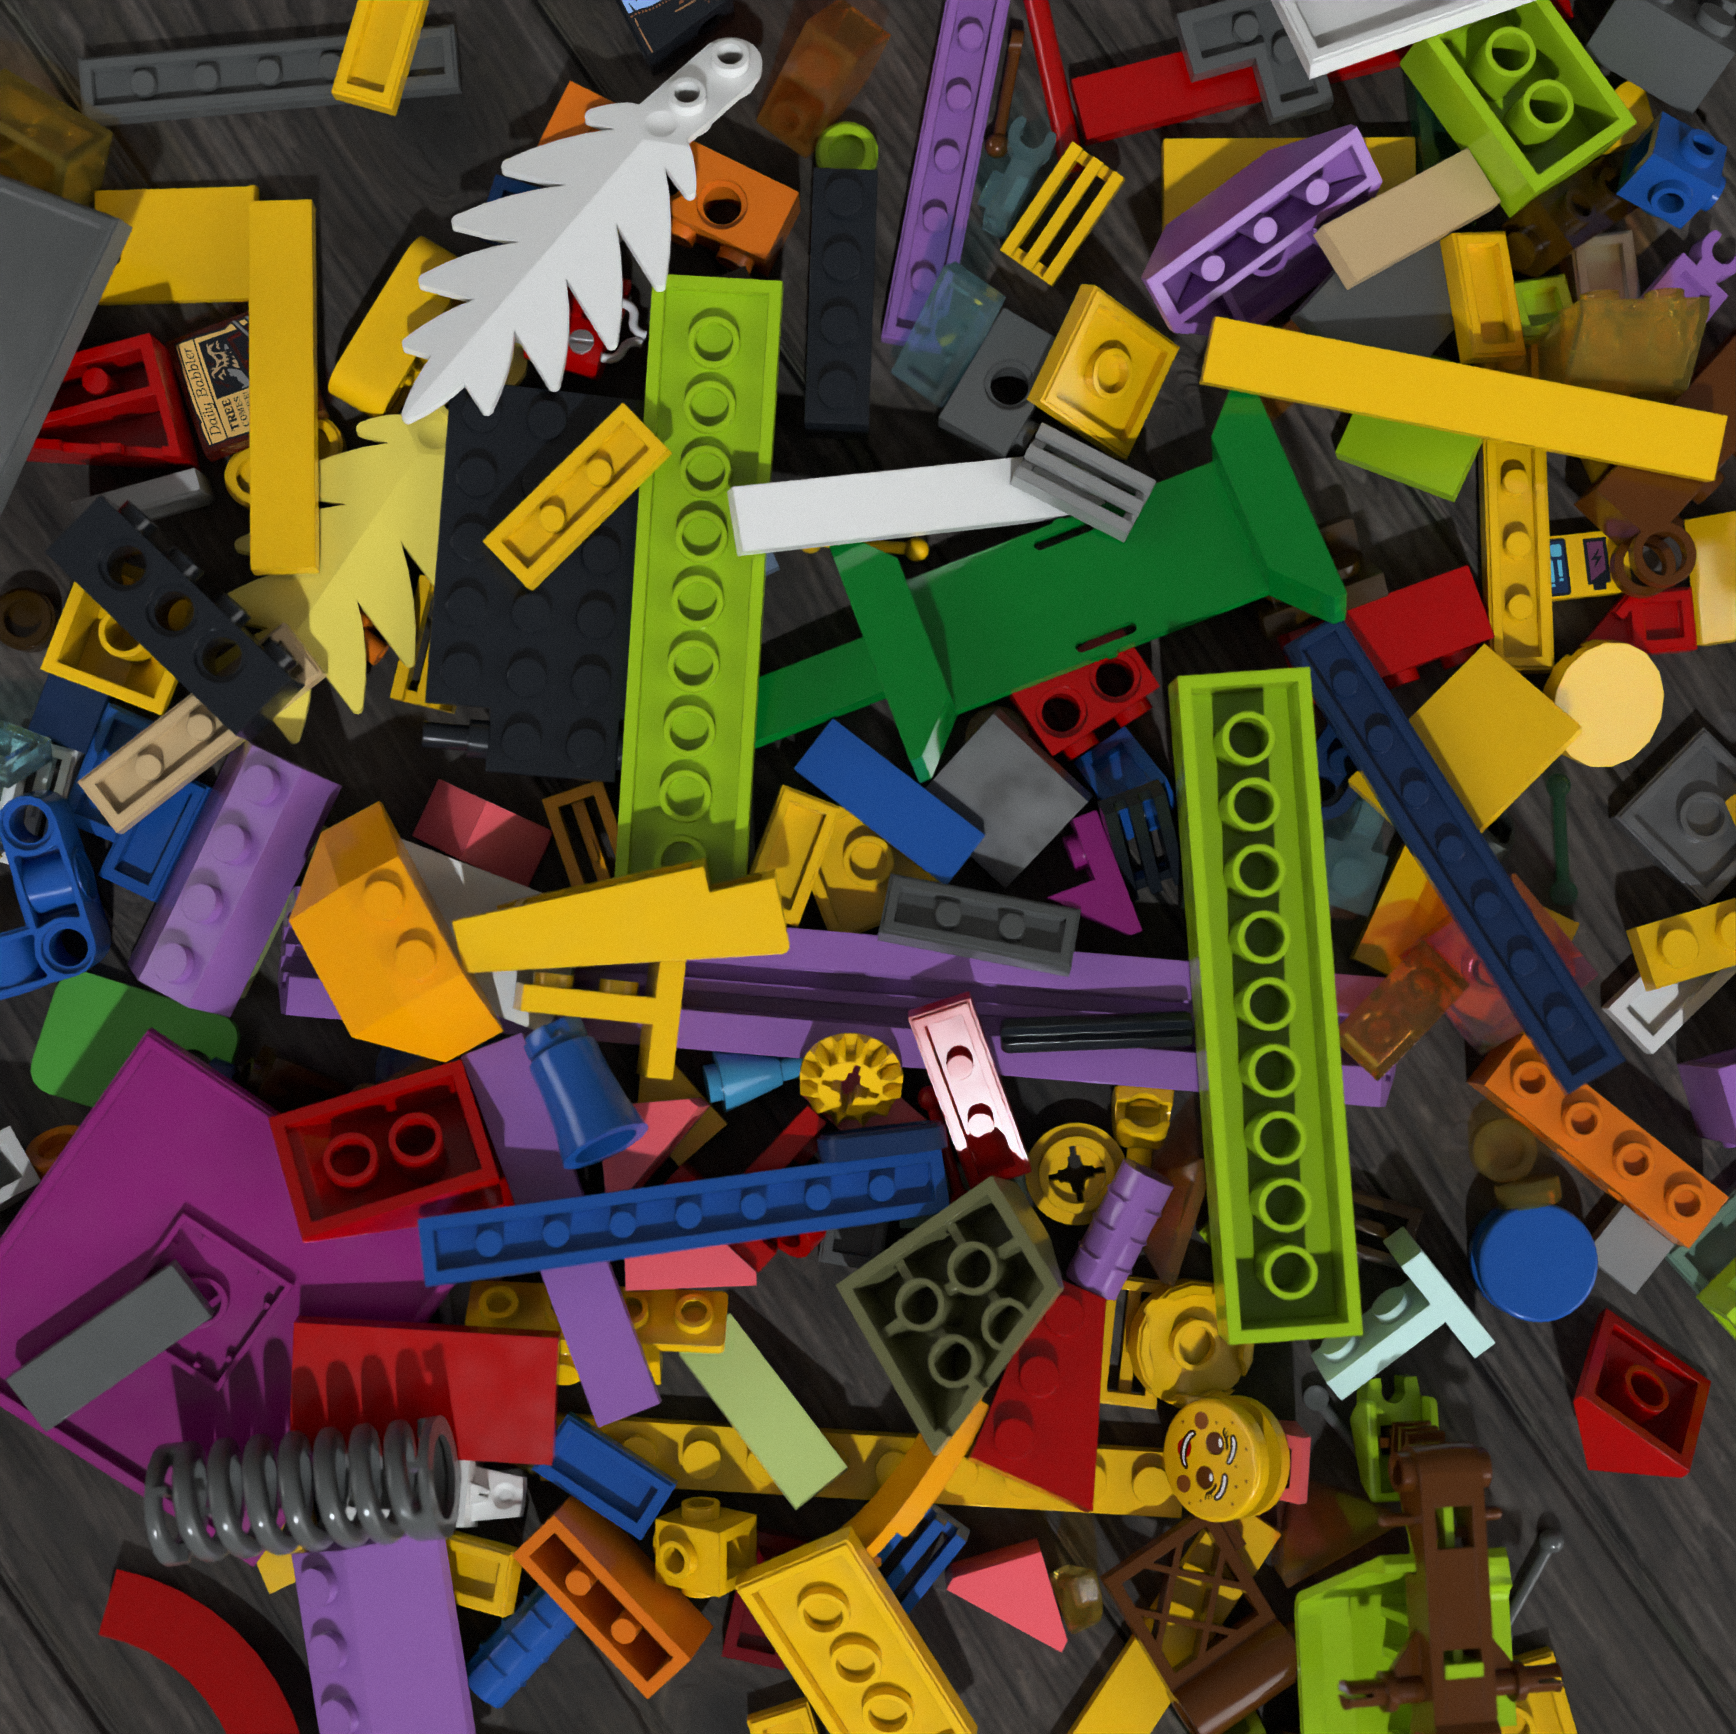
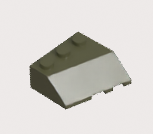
M990 1176L836 1284L837 1289L933 1455L940 1454L1064 1289L1051 1238L1017 1182L995 1176Z

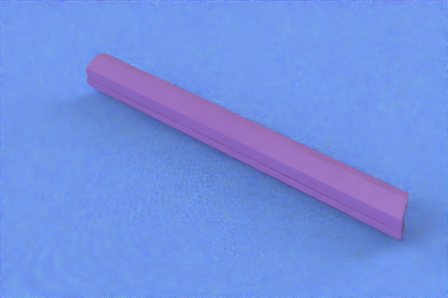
M294 886L282 924L281 952L278 967L281 1014L342 1020L289 922L301 886ZM787 927L790 947L785 954L686 960L676 1048L803 1059L813 1045L826 1037L841 1033H859L871 1036L887 1045L897 1056L901 1067L926 1069L908 1020V1010L970 991L1000 1075L1199 1092L1189 961L1074 952L1069 977L878 941V935ZM649 962L576 967L573 973V988L598 991L600 978L639 982L638 995L645 996ZM1334 973L1345 1104L1386 1107L1396 1072L1400 1011L1396 980L1393 978ZM1187 1011L1191 1014L1193 1021V1040L1189 1046L1009 1054L1003 1052L1000 1047L999 1027L1001 1020L1005 1018ZM557 1015L555 1021L565 1017V1015ZM497 1016L505 1030L502 1033H525L529 1035L534 1031ZM580 1017L588 1036H593L596 1041L640 1044L642 1023Z

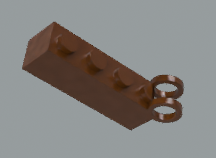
M1736 327L1733 328L1665 403L1728 416L1714 481L1702 482L1610 464L1573 504L1617 545L1610 558L1611 577L1616 586L1623 593L1631 597L1649 598L1655 596L1667 587L1674 586L1686 579L1695 566V544L1687 531L1682 528L1685 521L1678 514L1691 500L1698 505L1711 495L1726 477L1719 471L1721 466L1731 455L1736 458ZM1668 537L1675 540L1681 550L1682 561L1677 572L1673 551L1664 541ZM1644 546L1652 549L1659 556L1662 564L1661 575L1654 573L1646 565L1643 558ZM1628 550L1629 562L1634 574L1649 586L1637 585L1626 575L1624 557Z

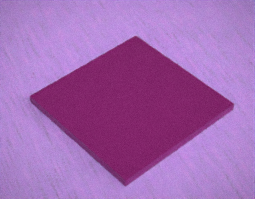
M152 1027L145 1033L0 1238V1407L144 1497L146 1473L152 1453L158 1445L164 1443L195 1440L204 1448L208 1458L213 1443L219 1438H233L239 1444L242 1454H244L249 1438L255 1434L265 1433L273 1440L278 1453L284 1434L290 1431L293 1325L298 1316L428 1323L455 1285L448 1284L425 1288L418 1227L303 1243L268 1121L269 1117L282 1113ZM176 1259L214 1309L213 1316L52 1429L45 1432L7 1383L6 1378L9 1374ZM172 1466L168 1468L164 1486L172 1489ZM173 1497L163 1498L164 1511L175 1517ZM280 1499L276 1523L281 1529L286 1519ZM245 1506L242 1529L247 1534L251 1524ZM209 1518L206 1531L211 1537H213L216 1529L212 1518ZM265 1549L258 1556L242 1560L254 1567L265 1552Z

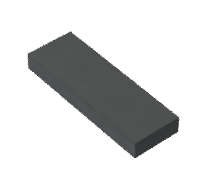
M890 874L878 932V941L1069 977L1081 910Z
M174 1259L11 1372L6 1381L44 1431L47 1432L209 1320L215 1311L177 1260Z

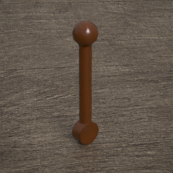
M1012 29L993 134L985 142L986 153L994 159L1004 157L1009 150V142L1005 134L1025 34L1023 30Z

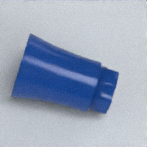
M562 1017L557 1021L542 1025L525 1038L526 1044L524 1049L531 1061L529 1070L539 1089L552 1123L564 1168L579 1169L599 1163L627 1149L645 1135L648 1130L647 1123L625 1095L609 1068L596 1039L593 1036H588L580 1017Z

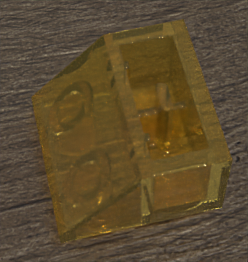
M1682 288L1651 290L1644 293V298L1621 299L1620 291L1613 289L1583 293L1580 295L1578 302L1571 307L1559 310L1557 317L1540 328V339L1537 341L1539 379L1665 403L1689 388L1710 311L1709 297H1685V290Z

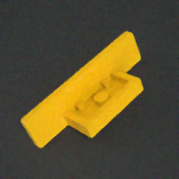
M480 1280L472 1282L465 1325L561 1331L558 1385H572L581 1382L545 1283ZM620 1287L656 1385H661L662 1351L722 1353L725 1350L728 1294L726 1292L686 1289L625 1291V1287Z

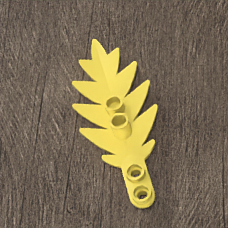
M515 342L505 385L519 386L527 373L528 363L524 358L523 347ZM449 401L429 415L411 424L404 423L401 414L384 415L362 421L356 426L357 435L360 438L378 443V445L357 448L318 461L319 502L336 505L319 509L320 573L268 575L227 593L252 617L245 626L263 630L254 635L259 641L283 622L289 625L328 675L326 677L354 714H361L364 710L367 684L365 634L359 606L402 663L408 668L416 664L417 629L415 605L409 570L403 550L405 549L434 587L448 418L446 406L449 404ZM250 533L235 541L234 546L237 553L250 556ZM238 644L215 660L217 673L242 655ZM312 688L272 719V722L291 744H297L300 741L307 719Z

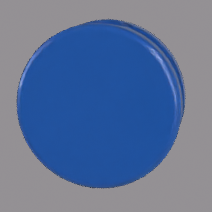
M1516 1199L1505 1202L1492 1209L1482 1218L1475 1228L1469 1244V1269L1473 1282L1481 1295L1499 1310L1524 1321L1549 1322L1567 1316L1586 1300L1595 1284L1598 1271V1256L1594 1240L1579 1218L1557 1205L1536 1199Z

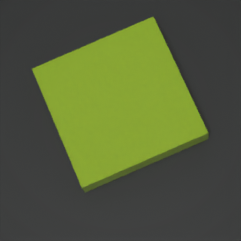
M1433 354L1429 357L1433 359L1452 362L1447 359L1435 356ZM1352 414L1335 454L1337 459L1455 503L1484 439Z

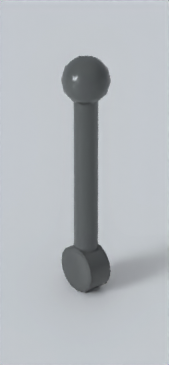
M1318 1384L1306 1386L1302 1393L1304 1404L1309 1409L1320 1412L1356 1457L1352 1432L1329 1405V1394L1326 1389Z
M1547 1528L1540 1533L1539 1544L1541 1547L1509 1603L1511 1627L1552 1553L1559 1552L1564 1546V1536L1558 1529Z

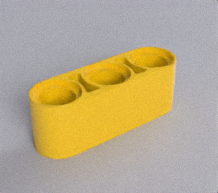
M424 236L418 237L410 245L336 364L328 384L329 393L371 418L399 413L415 380L428 361L405 353L402 347L403 339L435 317L456 306L467 303L421 290L418 278L421 274L437 266L459 258L458 256Z

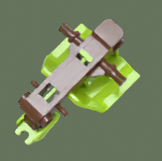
M1394 1375L1395 1391L1392 1398L1388 1401L1382 1396L1381 1378L1372 1377L1357 1389V1403L1350 1417L1360 1481L1372 1502H1401L1402 1512L1381 1514L1378 1516L1377 1522L1381 1527L1406 1526L1410 1554L1379 1556L1302 1590L1297 1594L1294 1604L1300 1734H1502L1500 1727L1517 1726L1515 1702L1525 1701L1529 1693L1561 1692L1564 1682L1554 1679L1563 1677L1562 1670L1556 1662L1524 1666L1520 1660H1513L1509 1593L1513 1585L1506 1547L1488 1548L1486 1520H1497L1502 1517V1510L1498 1506L1485 1507L1484 1487H1488L1492 1480L1490 1455L1484 1447H1476L1470 1440L1445 1441V1431L1439 1430L1437 1400L1434 1397L1420 1395L1417 1376ZM1453 1510H1454V1514H1455V1518H1456V1522H1457V1525H1458V1526H1454ZM1454 1537H1461L1463 1546L1455 1547Z

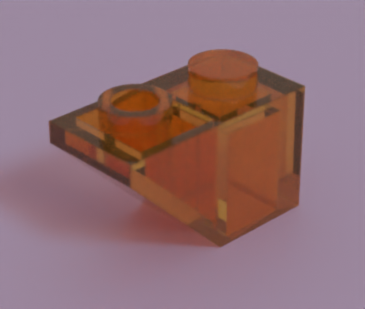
M836 0L806 21L756 122L806 159L816 149V144L821 134L828 127L836 123L863 88L891 34L847 1Z

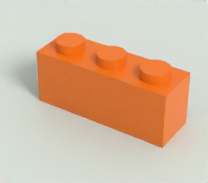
M572 1495L547 1517L512 1554L516 1561L647 1700L693 1658L714 1627L677 1587L655 1582L654 1562L618 1525Z

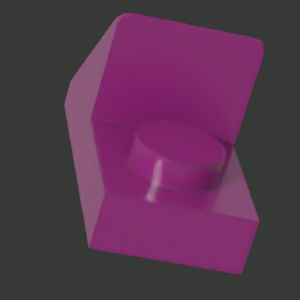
M1097 810L1073 818L1068 822L1072 834L1062 837L1074 871L1077 873L1086 870L1090 881L1044 898V900L1055 905L1080 909L1081 917L1123 936L1143 931Z

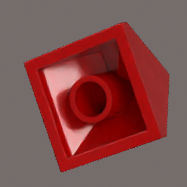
M1607 1308L1598 1315L1573 1401L1587 1468L1592 1471L1682 1478L1691 1469L1711 1381Z

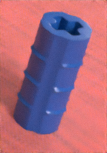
M538 1583L530 1592L524 1593L523 1600L515 1607L514 1614L502 1617L499 1626L486 1640H480L479 1647L465 1661L470 1689L484 1702L497 1709L502 1708L521 1687H526L527 1680L543 1663H548L549 1656L565 1639H570L571 1632L578 1626Z

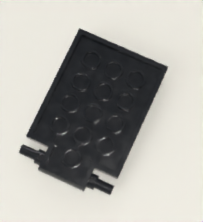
M504 385L494 412L490 416H485L481 413L466 388H463L449 400L425 703L489 709V719H470L469 725L424 721L421 747L467 751V758L485 759V772L608 783L615 782V770L621 771L624 733L619 732V720L625 721L639 487L533 591L528 589L483 540L622 403L643 422L644 400L565 391L551 392L548 389Z

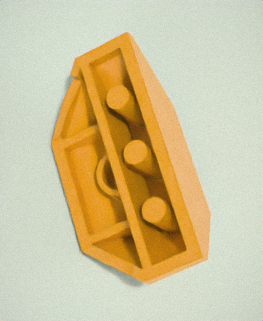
M378 801L321 832L289 922L351 1037L446 1063L505 1031L474 973H468L464 970L457 941L383 804Z

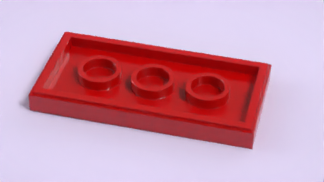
M298 1316L293 1325L290 1431L300 1430L304 1432L309 1439L313 1451L318 1432L322 1428L334 1426L342 1433L348 1453L349 1440L353 1428L361 1423H370L378 1432L382 1455L384 1456V1440L388 1425L394 1420L404 1419L408 1421L413 1429L418 1458V1419L442 1415L447 1419L452 1430L458 1460L552 1465L555 1458L561 1331Z

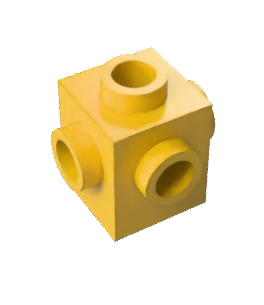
M691 1497L683 1500L681 1507L655 1519V1533L653 1537L655 1582L681 1588L682 1594L691 1598L721 1597L735 1589L734 1585L737 1574L757 1565V1515L720 1507V1501L712 1497Z

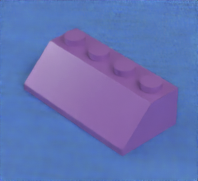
M245 740L231 751L127 963L138 981L186 1007L231 1017L342 786L249 740Z
M405 1533L398 1542L390 1545H381L369 1537L362 1546L347 1549L334 1541L329 1548L319 1552H311L303 1548L291 1553L319 1734H476L445 1539L419 1542Z

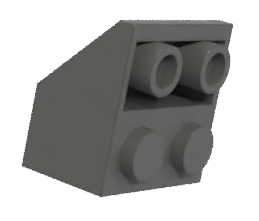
M1610 0L1593 27L1584 49L1592 60L1691 117L1736 53V0Z

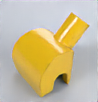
M1134 1086L1114 1087L1111 1099L1113 1136L1117 1144L1127 1148V1159L1137 1161L1151 1168L1153 1149L1157 1150L1163 1146L1170 1126L1169 1120L1173 1106L1174 1090Z

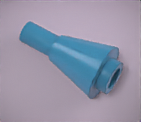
M712 1051V1064L702 1066L703 1081L709 1103L720 1101L724 1113H727L783 1085V1081L800 1078V1066L803 1059Z

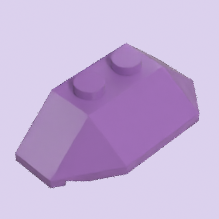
M1350 124L1268 150L1165 226L1141 279L1169 330L1174 333H1192L1209 336L1211 322L1215 316L1263 325L1321 283L1334 268L1313 235L1323 225L1370 201L1371 197L1375 198L1383 181L1358 127Z

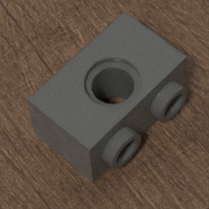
M1003 308L941 412L937 430L988 460L1008 458L1011 452L1022 457L1040 426L1039 423L1031 419L1038 407L1028 401L1027 397L1056 337L1008 309ZM1001 379H1013L1022 385L1026 397L1014 405L1002 404L994 398L991 386Z

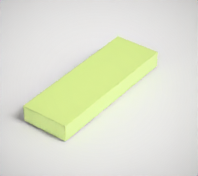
M731 1313L727 1315L725 1350L722 1353L679 1352L681 1359L795 1510H798L848 1470L847 1465Z

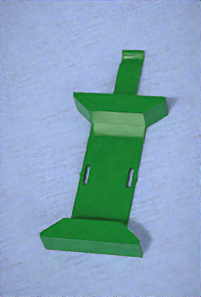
M1229 390L1211 436L1213 462L1156 483L1125 543L1093 528L1091 531L1045 549H1036L1035 547L1039 543L1088 525L1073 516L1066 519L1057 518L1053 521V524L908 580L905 579L898 558L864 542L829 546L863 637L759 677L755 749L887 699L909 760L919 783L932 779L957 715L1009 696L1012 693L1102 659H1113L1120 652L1268 595L1331 624L1346 620L1347 591L1260 396ZM1109 502L1099 505L1122 518L1126 512ZM1129 626L1136 628V631L1132 634L1088 651L1079 652L1076 650L1078 646L1090 640Z

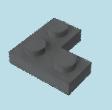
M1224 0L1176 14L1174 25L1191 83L1252 66L1269 126L1331 109L1334 98L1327 74L1309 80L1271 0Z

